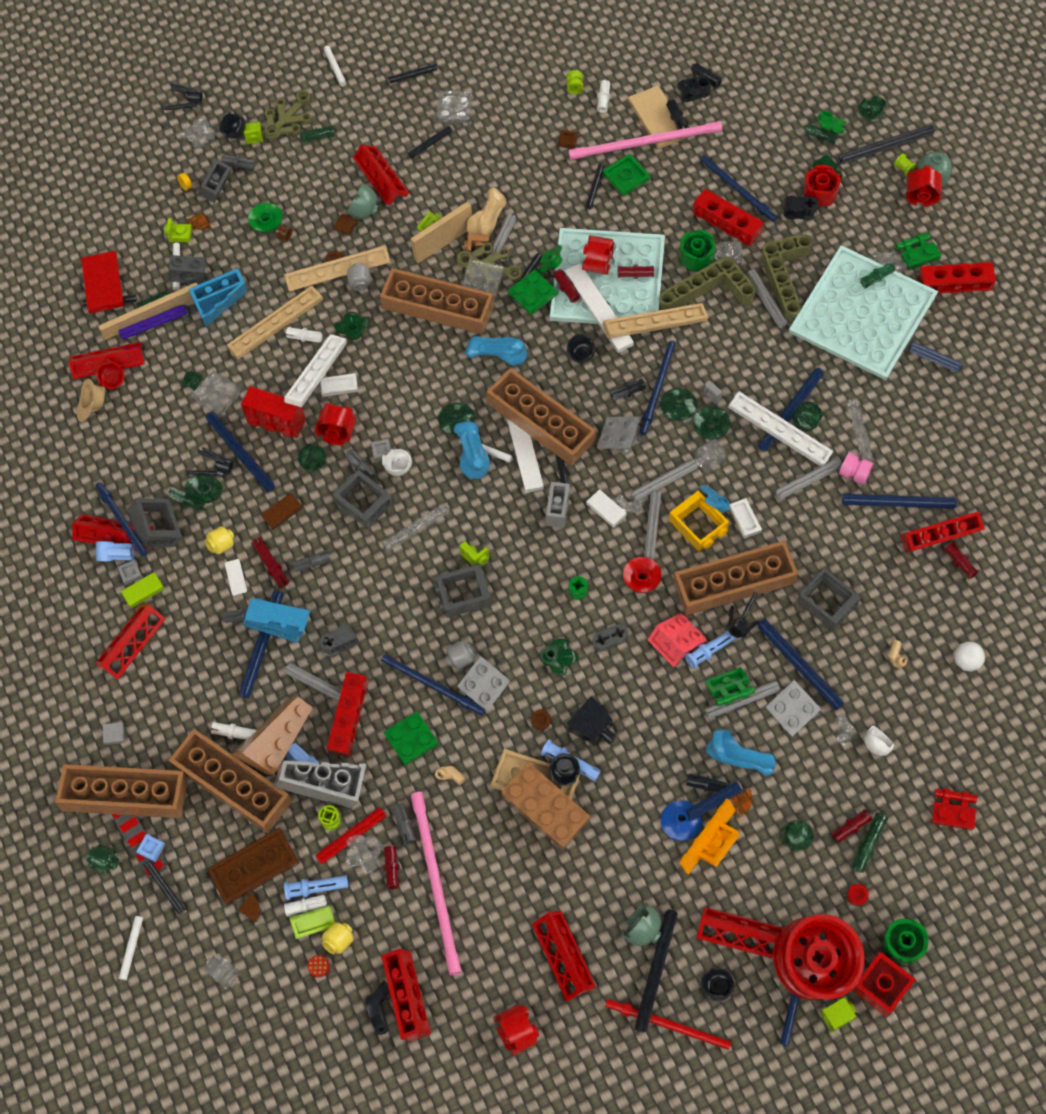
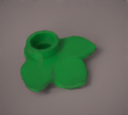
M821 111L817 115V120L822 128L826 130L831 129L834 133L839 134L845 132V129L842 127V125L846 124L845 120L833 117L834 115L828 111Z
M557 245L553 251L548 250L540 258L542 265L537 271L539 274L545 273L549 268L556 269L563 260L560 254L562 250L561 245Z

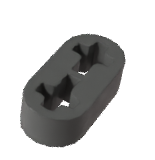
M615 625L597 632L592 639L594 649L602 652L625 643L628 638V630L623 625ZM616 631H619V633H623L622 638H619V636H615ZM599 638H601V640H605L604 645L598 643Z

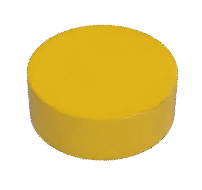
M181 173L177 175V180L183 190L187 191L192 188L191 180L187 174Z

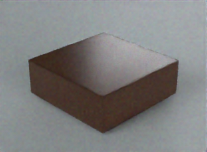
M561 130L558 147L575 149L578 132Z
M341 214L333 226L334 230L349 236L357 225V220Z

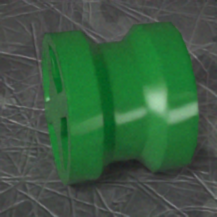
M581 576L573 577L569 581V594L575 600L584 599L588 593V583Z

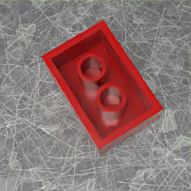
M249 386L241 403L248 424L254 427H263L270 432H279L286 437L298 438L306 421L302 407L284 402L283 396Z

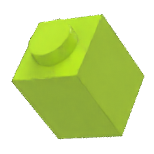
M845 997L825 1008L820 1013L831 1033L857 1017L854 1005L851 1001L847 1002Z

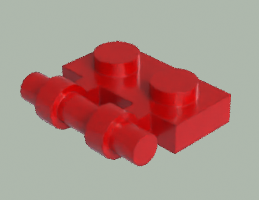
M935 788L934 797L942 798V802L933 803L931 824L974 830L976 808L968 807V802L976 803L977 795L969 794L968 791H962L961 793L951 791L949 788H943V790ZM949 799L959 800L960 806L949 804Z

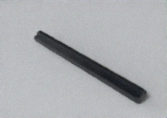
M928 125L840 154L839 161L841 164H845L933 135L935 129L933 125Z
M671 909L665 912L660 931L661 936L657 942L635 1024V1030L641 1033H645L648 1029L678 915L676 911Z

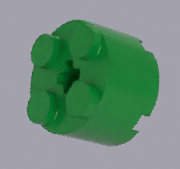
M701 229L695 232H686L680 240V264L696 272L711 265L714 261L716 247L713 236Z
M902 918L894 921L888 927L882 937L881 946L885 956L898 966H911L917 963L927 952L929 937L921 923L913 919ZM907 940L909 943L904 945L902 941Z

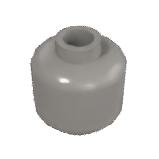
M355 263L347 270L348 284L351 288H354L356 291L367 289L371 283L370 270L362 263Z
M461 640L448 647V655L445 658L450 666L454 665L455 668L462 669L474 662L476 653L470 642L466 643Z

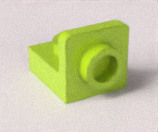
M260 121L246 124L244 136L247 144L264 142Z
M429 211L417 228L423 231L443 217L439 213L433 214Z
M168 218V222L164 226V233L167 235L169 242L190 243L192 225L174 224L173 219Z
M465 541L459 545L460 554L472 566L479 564L483 566L489 560V549L487 547L478 553L473 545H469Z

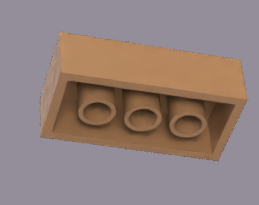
M529 762L501 792L502 797L562 851L590 821L589 814Z

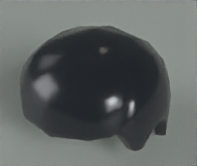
M229 112L220 122L219 129L224 136L236 139L244 133L246 122L238 113Z
M577 334L568 341L567 351L574 362L584 364L589 362L595 355L596 348L594 342L588 335Z
M567 753L555 756L549 766L552 780L561 786L574 784L580 773L578 760L573 755Z
M712 968L709 972L703 974L701 979V987L704 994L713 1001L726 1000L734 992V979L724 969Z

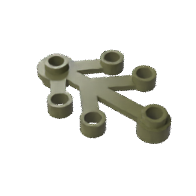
M299 91L296 95L297 102L286 113L285 99L278 98L275 101L279 114V120L276 124H274L275 111L273 109L265 111V117L268 122L264 129L265 138L275 140L281 134L288 133L298 136L301 134L300 125L283 126L298 122L308 125L312 122L309 113L293 116L302 106H307L310 103L311 98L308 91Z
M485 243L481 248L473 252H460L457 256V263L461 268L467 269L474 287L481 286L482 280L480 276L476 275L473 266L481 269L488 283L487 287L491 292L497 291L499 286L497 281L493 279L490 271L507 275L512 281H518L522 277V271L517 265L507 268L493 264L500 259L506 260L510 257L508 248L503 247L499 252L483 260L476 258L484 253L486 255L492 254L494 249L491 243ZM486 247H491L489 251H485ZM503 251L507 252V255L502 256L501 254ZM468 258L469 260L468 262H463V259ZM517 272L518 276L513 277L512 274ZM475 279H479L478 283H473ZM496 284L495 288H490V285Z

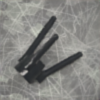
M171 83L172 90L186 93L187 101H190V103L163 107L162 110L185 107L196 108V104L202 103V91Z
M203 447L202 450H198V453L215 460L214 468L217 471H187V474L224 477V474H230L233 468V461Z
M757 592L753 593L742 616L734 620V606L731 605L726 629H728L733 637L745 638L748 632L758 624L756 620L747 627L745 620L757 596Z

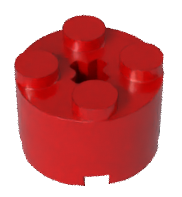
M817 165L811 171L809 170L804 182V197L811 196L816 198L818 206H831L838 196L841 182L839 173L833 171L834 168L827 165Z
M924 166L922 169L907 173L906 199L910 204L917 206V203H923V206L927 207L940 201L942 196V175L938 171L933 170L931 166Z
M589 235L588 242L583 250L586 259L583 260L582 270L608 275L611 267L609 265L610 260L613 259L614 253L613 239Z
M326 403L320 411L315 426V434L318 437L319 435L323 437V441L331 445L339 446L344 445L346 441L347 443L350 442L356 423L353 410L350 407Z
M516 1004L493 1016L494 1023L498 1021L500 1026L496 1028L507 1051L513 1050L510 1054L513 1057L536 1045L537 1037L540 1036L536 1026L530 1024L527 1018L529 1013L524 1004L521 1006Z

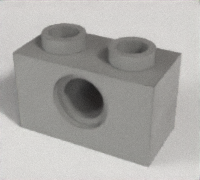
M551 482L546 510V526L565 528L570 498V484Z

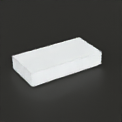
M356 373L325 377L320 381L322 397L358 392Z
M600 489L586 501V505L613 528L627 516V513Z
M746 498L729 504V510L744 539L762 532V528Z

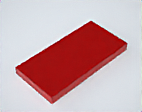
M116 251L81 258L89 314L123 307L124 300Z

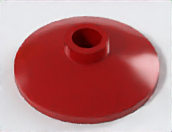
M637 557L630 560L623 570L625 584L628 588L638 593L651 592L661 582L662 572L659 565L647 557ZM639 576H645V579L641 580Z

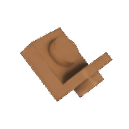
M468 234V240H464V251L471 252V248L479 249L485 243H489V235Z

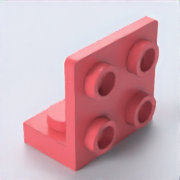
M680 613L658 624L648 638V641L674 668L679 665L687 652L697 648L700 644H704L707 639Z

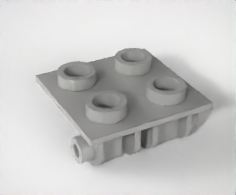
M607 417L597 449H620L623 455L631 453V446L635 441L636 431L639 429L640 417Z
M480 656L457 687L463 696H469L479 706L485 708L487 712L510 680Z
M795 680L766 706L768 711L792 737L811 719H815L822 710Z

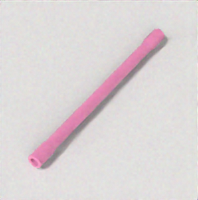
M721 121L701 126L596 146L570 149L569 156L570 160L684 137L721 132L722 124Z
M415 792L411 794V799L418 822L444 943L448 972L450 976L457 975L462 971L453 940L426 816L424 797L422 792Z

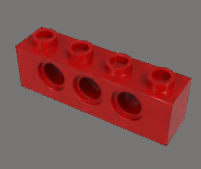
M707 189L693 203V214L698 218L704 219L712 226L723 230L727 235L735 237L741 243L747 244L750 247L763 231V221Z
M993 262L944 264L940 266L927 265L920 268L918 282L938 291L937 294L993 290L996 276Z
M977 511L900 534L905 553L985 530L980 512Z
M350 672L345 674L327 745V750L330 754L350 758L369 683L365 675Z
M399 948L381 955L401 1040L413 1042L431 1035L411 951Z

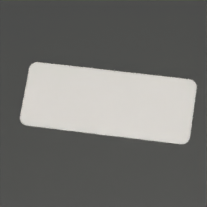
M236 559L226 562L225 568L232 595L235 596L247 592L240 560Z

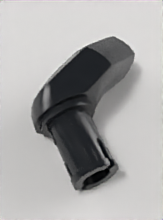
M384 980L372 995L366 996L364 1001L371 1025L378 1035L386 1034L389 1031L382 1003L390 994L388 983Z

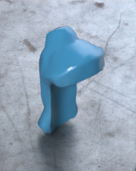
M473 336L465 350L467 357L473 358L479 355L498 356L512 366L523 364L528 356L523 341L513 337L486 338Z
M470 421L456 423L453 431L459 436L463 449L460 456V469L468 478L480 479L487 474L490 460L481 444L478 433L479 427L475 422Z
M715 730L711 741L706 745L707 755L721 763L756 769L765 776L771 775L774 772L776 766L774 755L742 748L732 737L729 730Z

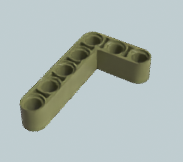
M807 234L767 242L763 245L762 264L778 306L788 321L787 323L794 322L800 313L801 305L784 262L804 258L810 254L813 240Z
M724 257L663 291L659 296V310L682 307L723 283L740 304L748 306L754 301L755 286L734 260Z

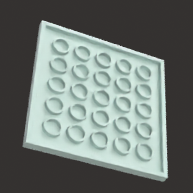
M560 228L558 245L562 246L560 254L563 260L555 271L561 269L564 272V270L579 263L582 265L583 260L586 259L583 250L588 242L589 235L613 239L614 253L613 259L610 260L609 265L611 267L608 275L588 271L586 273L617 318L659 311L665 235ZM634 265L654 266V277H638V279L633 277L618 278L617 267ZM554 278L553 287L557 290L558 295L551 301L550 321L598 324L582 299L580 298L577 302L570 303L566 294L561 292L560 285Z
M841 245L789 328V333L887 380L936 298L938 291Z

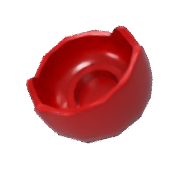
M113 361L102 363L96 372L98 383L110 390L119 388L125 377L122 367Z

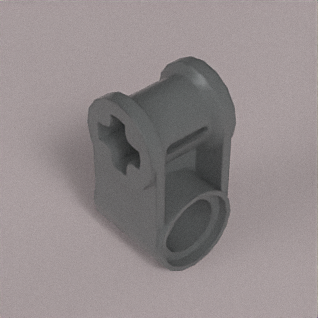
M346 623L323 635L320 639V646L323 655L332 658L347 649L353 648L357 645L359 639L351 626Z

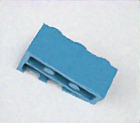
M237 268L189 289V292L205 327H207L246 294L247 288Z
M251 598L242 626L298 643L304 633L311 610L267 602L259 598Z

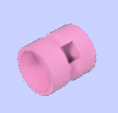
M849 452L841 466L839 475L846 478L852 476L855 482L864 485L874 463L866 459L860 461L857 455Z

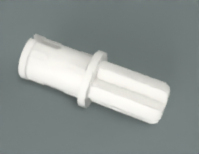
M608 80L601 81L600 92L597 94V111L600 113H606L608 110V100L610 99V81Z
M288 327L286 334H289L286 335L287 338L298 339L302 342L312 341L320 343L323 338L321 332L307 330V328Z
M324 895L308 899L303 897L302 900L285 903L284 909L286 916L289 917L327 906V901Z

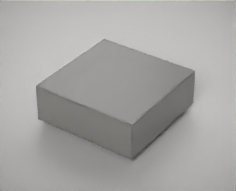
M710 380L705 383L704 395L717 405L721 402L722 391Z
M389 439L371 442L374 461L382 460L383 455H387L391 450Z
M135 559L117 567L125 585L143 578Z
M123 722L103 724L104 745L125 743Z

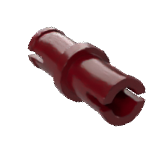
M618 266L617 276L618 278L633 277L634 279H638V277H654V266Z
M556 270L553 273V277L560 285L561 292L566 294L570 303L577 302L580 299V295L573 287V282L567 278L563 270Z
M954 542L945 547L944 551L954 561V565L959 567L968 579H972L978 574L979 571L969 562V557L966 554L963 555Z
M863 809L862 812L852 819L848 818L845 820V824L831 832L834 839H837V843L840 844L851 834L858 833V829L873 819L869 813L867 814V810Z
M386 846L383 848L385 857L383 870L386 872V889L394 890L400 887L398 878L400 865L397 863V847Z

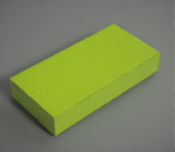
M155 572L122 590L121 593L132 609L163 591L164 587Z
M327 905L290 917V922L295 938L298 939L328 929L335 922L331 906Z

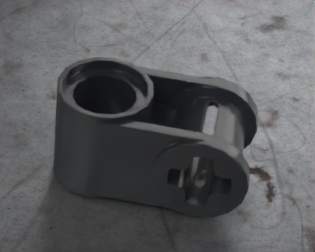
M700 75L681 80L677 87L681 91L682 101L690 102L708 97L711 88L710 78L706 75Z
M787 196L784 200V217L787 219L812 220L817 215L818 200L811 196Z

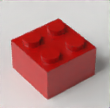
M879 952L852 991L887 1018L916 979L883 953Z

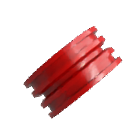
M819 914L796 919L781 930L773 948L775 972L783 986L792 994L802 999L826 1000L842 997L856 986L863 973L865 958L861 940L855 930L838 917ZM820 932L826 936L823 940L819 937ZM801 937H802L803 945H801V944L799 943V939H800ZM836 948L840 951L839 957H837ZM816 955L817 959L813 961L812 957ZM796 958L802 961L798 966L794 965ZM832 970L835 971L834 978H831L829 972ZM810 976H812L814 983H811L809 981Z

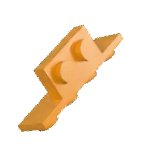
M726 798L723 804L718 807L715 815L706 823L704 830L695 838L693 845L682 856L679 864L686 874H690L700 859L717 867L740 836L738 830L726 825L736 811L729 799Z

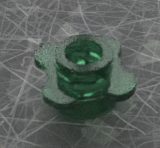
M189 371L184 375L182 386L196 390L203 377L194 371Z

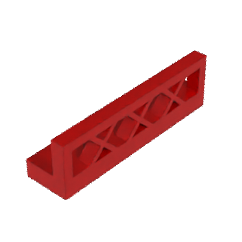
M360 145L353 159L385 204L391 205L397 196L407 197L409 194L408 190L377 147Z
M136 342L70 356L68 363L73 379L96 375L98 367L104 362L113 361L120 365L122 369L144 365L145 361L142 354V343Z
M81 514L72 523V540L96 544L97 541L133 544L118 520ZM128 522L133 531L135 532L133 524Z
M142 604L94 665L99 669L105 670L118 680L166 618L151 605ZM152 613L158 618V621L153 626H148L147 618ZM144 629L145 637L142 641H136L135 633L138 630ZM132 644V654L130 656H123V648L126 645ZM114 660H120V669L115 673L109 666Z
M704 907L696 939L773 959V951L767 950L765 945L770 942L775 943L777 936L784 927ZM704 925L713 927L716 933L712 935L702 933ZM730 931L737 938L732 941L727 940L723 934ZM753 937L758 944L754 946L747 945L744 939Z
M562 911L548 912L533 922V929L566 1002L571 1001L582 993L590 992L597 988ZM544 922H546L548 927L547 935L543 933L540 927ZM551 941L556 944V954L552 953L550 949ZM560 961L564 962L566 966L565 973H562L559 969ZM569 981H572L576 988V991L573 993L569 991Z

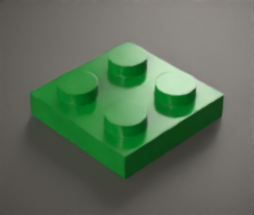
M631 154L626 155L602 170V175L623 197L651 180V175Z
M535 269L507 290L508 295L530 315H533L558 295L557 290Z
M418 711L383 732L404 766L439 745Z

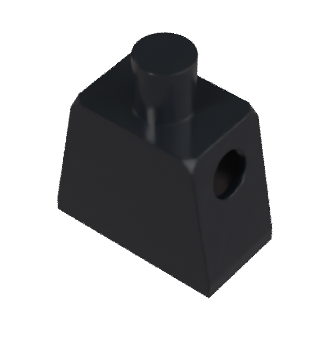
M592 696L567 722V730L592 745H596L600 739H603L610 745L617 737L616 734L609 730L613 725V719Z

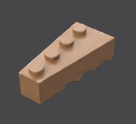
M298 696L286 699L270 718L232 755L263 777L274 775L313 707Z

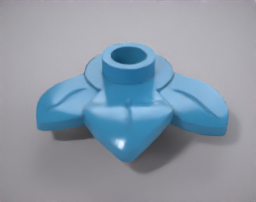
M706 485L699 487L708 495L705 499L706 503L716 508L722 514L725 511H729V501L725 497L720 496L715 490Z

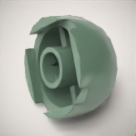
M930 152L921 158L917 170L922 169L924 166L933 167V170L938 171L942 175V186L950 180L952 163L947 155L941 152Z
M362 184L347 214L356 219H366L371 214L374 215L379 207L376 205L378 198L375 191L369 186Z
M647 902L644 903L645 908L639 906L626 922L629 925L627 930L622 929L621 936L636 946H644L650 942L655 943L661 936V932H659L661 917Z

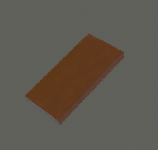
M279 827L207 868L227 906L300 863Z

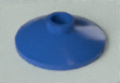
M675 801L665 807L661 815V826L667 836L677 841H687L698 834L702 825V817L699 816L691 820L686 814V810L693 806L692 803ZM684 816L686 820L681 822L678 820V817Z

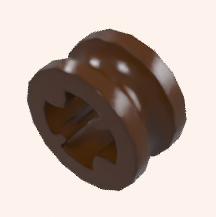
M283 224L279 227L276 237L279 240L282 239L283 242H287L291 238L293 230Z

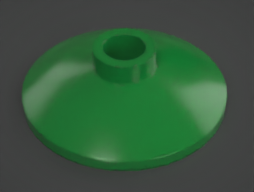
M272 203L258 204L251 209L248 215L249 225L258 232L273 231L279 227L283 220L281 209Z

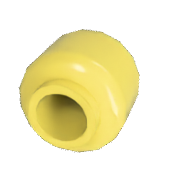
M220 526L207 533L205 544L211 553L222 554L233 547V539L235 537L230 529Z
M334 922L322 935L323 947L331 954H342L353 942L352 928L346 923Z

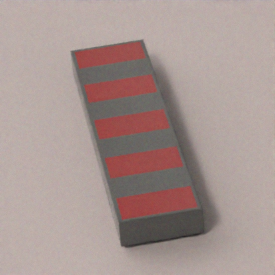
M111 814L149 880L152 879L143 866L149 859L136 853L147 834L138 817L135 815ZM160 855L156 862L151 861L159 873L167 869Z

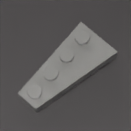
M283 761L278 768L274 787L352 809L359 799L366 764L351 765L349 763L329 764V762Z

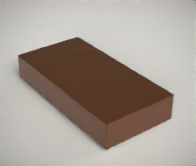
M290 493L263 512L261 517L274 530L303 509V507Z

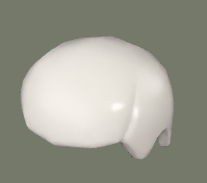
M391 449L387 455H383L382 465L387 473L393 476H402L411 468L412 459L405 450Z
M967 641L959 644L953 652L955 664L964 671L973 672L978 670L985 662L984 650L975 642Z
M872 726L865 733L864 742L871 753L878 756H886L893 750L894 743L876 726Z

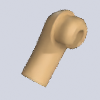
M893 640L888 658L894 667L900 669L906 666L907 660L899 654L902 643L898 640Z
M453 766L440 767L435 772L437 779H453L459 786L466 780Z

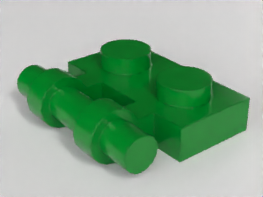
M929 233L917 234L914 238L903 239L895 245L897 250L904 249L905 252L901 253L900 258L908 271L940 260L941 254L935 243H926V240L931 239ZM918 244L919 247L912 249V245Z
M741 667L704 680L705 686L713 698L721 696L715 699L717 706L730 705L732 701L740 698L742 700L749 697L748 695L755 693L753 686L745 688L750 683L749 678Z

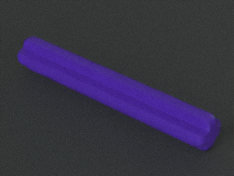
M184 305L122 328L119 330L120 337L124 340L187 315V310Z

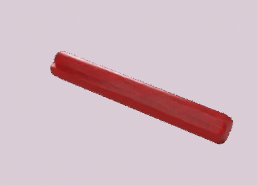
M381 808L376 809L315 855L321 865L326 863L386 818L385 812Z

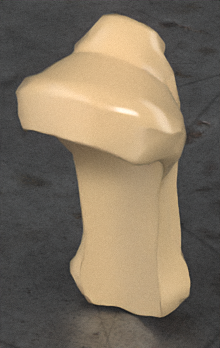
M496 188L488 190V200L483 209L477 211L468 219L466 227L468 234L490 236L494 231L497 219L506 205L504 195Z

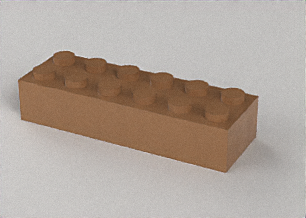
M394 268L391 269L380 295L382 309L482 335L494 308L492 293Z
M509 368L486 392V403L571 466L595 442L596 430L512 368Z
M781 541L674 572L673 583L684 613L687 616L752 597L754 592H757V595L796 584L798 572L786 542Z
M196 729L192 730L168 760L177 771H183L187 778L267 834L292 803L288 793L274 787V784Z
M63 764L55 803L61 811L181 818L188 779L183 771Z

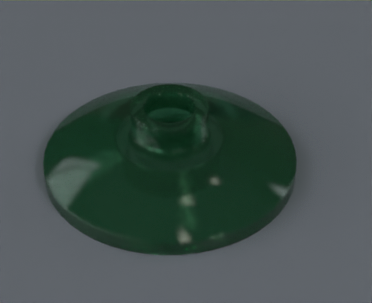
M674 388L662 396L660 407L663 414L669 419L684 421L692 417L696 412L697 400L690 391L683 388Z
M460 402L446 405L438 416L441 429L450 435H457L453 431L456 423L475 422V415L471 407Z
M707 406L695 414L693 426L701 437L715 440L727 434L730 429V418L723 409Z
M208 475L194 476L185 484L186 496L197 503L214 502L221 497L223 491L220 481Z

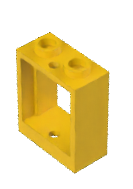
M699 490L669 514V521L698 552L704 548L708 549L718 537L722 538L725 536L729 521L716 508L705 502L706 498ZM698 507L718 526L702 540L681 521Z

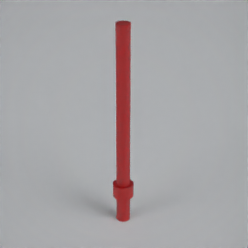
M607 999L605 1007L621 1012L623 1016L637 1018L639 1009L632 1007V1004L626 1002L622 1004ZM651 1014L650 1023L727 1050L730 1049L731 1041Z

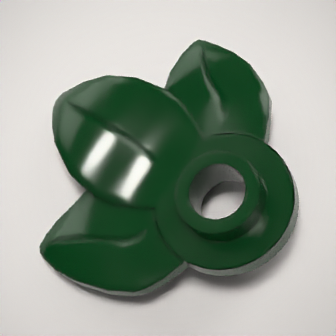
M348 312L343 318L344 321L334 323V327L338 333L346 334L351 340H357L362 336L363 329L369 326L370 320L368 317L360 318L356 312Z
M566 639L553 640L550 646L544 647L539 654L541 662L549 666L553 673L561 676L567 674L566 666L578 661L576 653L571 649H567L569 641ZM547 653H550L553 657H548Z

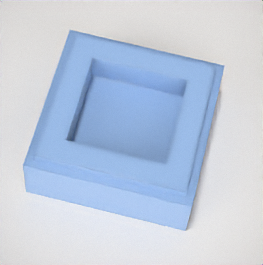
M146 834L136 853L156 862L165 843Z

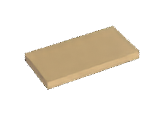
M658 85L628 97V102L649 135L677 130L666 106L668 100ZM688 137L658 142L655 145L658 149H661Z
M468 202L411 238L414 260L417 263H420L467 232V222L470 216H472L471 205Z
M507 749L503 750L490 785L491 788L503 791L529 762L572 800L580 773L574 784L561 786L556 784L551 778L549 772L550 763Z

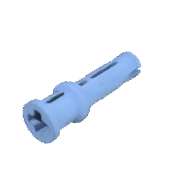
M727 630L709 643L700 644L695 651L686 653L685 659L690 667L696 669L698 664L705 660H710L713 653L737 638L730 635Z
M548 739L540 755H546L553 759L559 754L570 753H568L567 748H561ZM575 757L579 762L580 774L595 782L601 770Z
M347 875L313 881L302 879L299 882H284L286 900L298 896L307 897L311 893L348 888Z

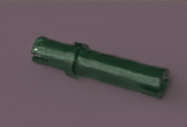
M879 812L875 814L862 845H859L857 849L858 854L851 866L855 871L864 873L869 859L873 857L875 845L888 820L886 815Z

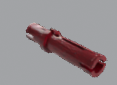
M261 537L258 538L259 543L254 539L251 545L268 569L267 573L269 576L273 577L278 588H283L282 583L284 587L287 586L289 580L284 575L282 566L276 562Z

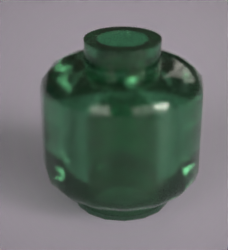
M99 844L90 849L86 862H88L91 870L108 874L111 869L115 870L117 868L119 858H117V851L115 849Z

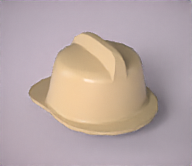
M86 379L82 385L77 408V418L80 422H84L90 415V412L98 411L104 403L105 388L94 385L91 379Z

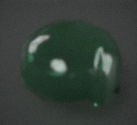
M872 96L870 100L864 98L858 105V111L865 119L876 120L883 115L886 101L879 96Z
M805 401L800 403L793 414L794 424L802 431H812L820 424L823 412L815 402Z
M307 444L298 451L297 460L303 469L315 472L324 467L327 461V454L324 448L318 444Z
M792 820L781 828V842L793 851L806 850L813 843L814 831L805 821Z

